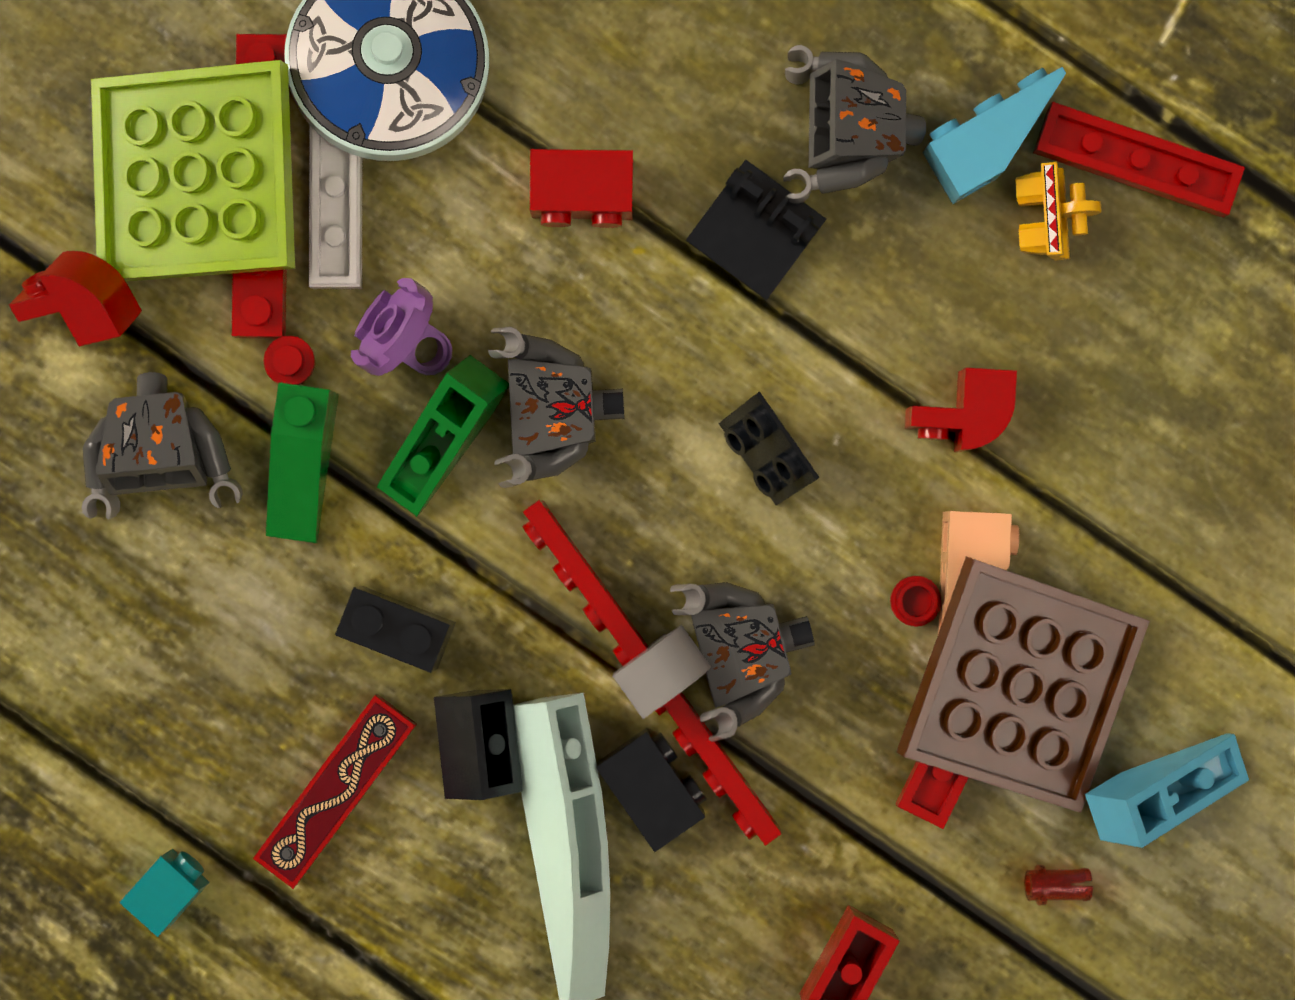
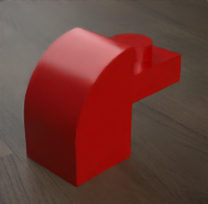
M82 251L62 252L45 271L27 278L22 283V292L9 304L18 322L60 312L79 347L120 337L142 312L121 274L105 260Z
M964 368L958 372L956 408L911 406L906 409L905 429L918 430L917 439L948 440V432H955L954 452L969 451L989 444L1003 433L1013 416L1016 400L1017 370Z

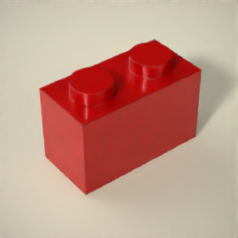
M530 149L529 211L532 218H540L541 225L547 227L571 226V219H592V226L617 228L622 226V220H633V150Z
M848 905L799 993L801 1000H868L900 942L893 929Z

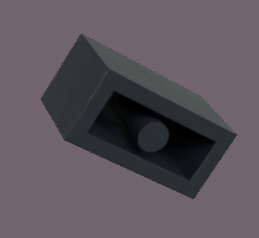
M357 586L353 587L335 636L432 673L439 667L456 622L367 587Z
M471 690L434 697L445 799L486 800L523 792L512 690Z
M645 728L599 760L596 768L650 847L656 852L705 818L704 809L700 804L705 802L707 798L691 775L682 779L671 762L677 759L678 756L665 736L659 733L653 737L650 731Z

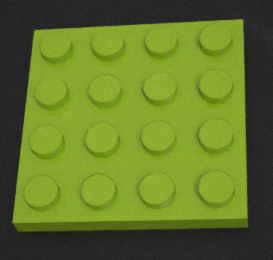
M281 60L91 79L97 257L113 266L126 282L295 269L288 64Z

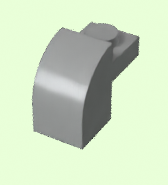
M680 625L669 634H664L649 644L645 651L615 671L613 678L642 719H644L704 675L711 668V665L684 627Z

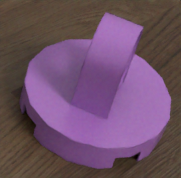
M402 278L397 281L400 289L393 295L385 290L382 291L366 310L354 334L362 342L359 350H351V358L357 366L371 375L381 376L392 371L401 362L424 375H435L443 371L451 360L452 346L450 340L428 323L433 309V296L428 289L412 278ZM433 337L438 345L435 357L427 363H419L415 356L417 344L422 339Z

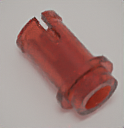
M1037 864L1034 870H1026L1025 895L1028 901H1036L1039 906H1045L1049 900L1090 901L1093 886H1072L1071 883L1092 881V875L1089 868L1046 869L1044 865Z

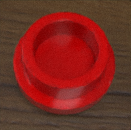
M282 336L274 340L267 347L264 354V368L268 376L276 383L300 385L312 375L315 368V355L310 345L301 338Z
M906 577L900 580L891 592V610L895 617L906 625L916 627L926 625L933 621L940 611L941 595L939 589L931 580L925 577Z

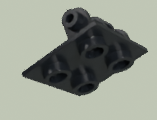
M745 159L742 165L731 174L725 183V188L690 233L686 242L767 300L824 224L826 218L804 202L799 204L790 203V199L786 195L792 194Z
M760 391L718 423L724 431V437L728 446L733 452L741 455L753 472V478L758 489L764 495L770 497L776 506L820 478Z

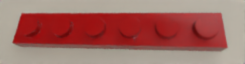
M236 34V64L281 60L285 63L287 34ZM287 269L233 273L232 337L277 339L286 336Z

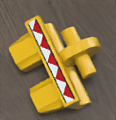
M1057 162L1041 163L1040 172H1033L1015 179L1016 197L1019 206L1044 204L1045 222L1019 225L1020 251L1026 254L1047 255L1054 261L1070 259L1067 218L1072 219L1073 236L1088 234L1087 216L1100 214L1101 202L1086 200L1085 183L1070 184V202H1066L1064 169L1058 168Z

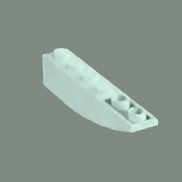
M584 693L542 697L513 705L523 792H521L559 1000H596L605 996L610 935L609 855L602 790L596 768L597 763Z

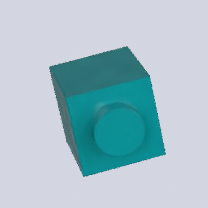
M171 849L159 857L119 903L158 937L170 928L210 882L202 876L204 869L195 858L186 852L181 851L178 854L175 850Z

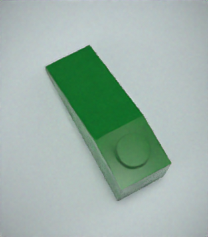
M471 355L449 370L378 483L377 488L417 517L486 425L509 389V383Z
M278 382L271 430L266 536L317 543L339 397V394L332 390Z

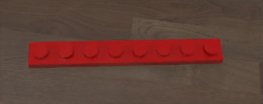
M538 500L524 510L523 513L529 522L522 526L540 551L548 546L559 563L552 568L567 590L571 592L577 587L589 604L583 607L582 610L596 630L601 633L607 628L619 644L612 651L621 665L624 666L648 648L645 640L544 501ZM682 692L655 710L659 716L666 711L670 714L678 725V728L672 734L689 757L697 752L709 769L703 772L702 775L719 798L728 794L739 810L732 814V816L749 840L757 835L766 846L782 834L780 826L719 742H711L708 739L714 735L706 724L700 721V716Z

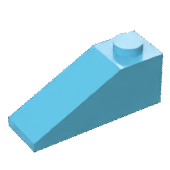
M1226 733L1123 771L1087 792L1085 797L1101 841L1143 848L1249 781V777L1235 734Z

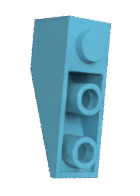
M1063 67L1049 75L1044 68L1039 69L1017 84L1021 91L1004 100L1001 94L998 93L976 106L973 110L977 116L960 125L955 118L929 134L933 141L928 144L923 154L952 204L995 181L1005 171L1064 78L1066 72Z

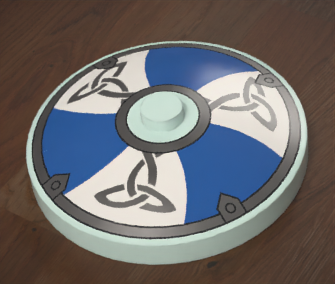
M302 0L293 15L287 32L285 63L288 64L289 87L294 101L303 117L320 136L352 155L378 161H399L420 157L441 148L453 140L468 125L480 106L487 86L489 49L481 19L469 0Z

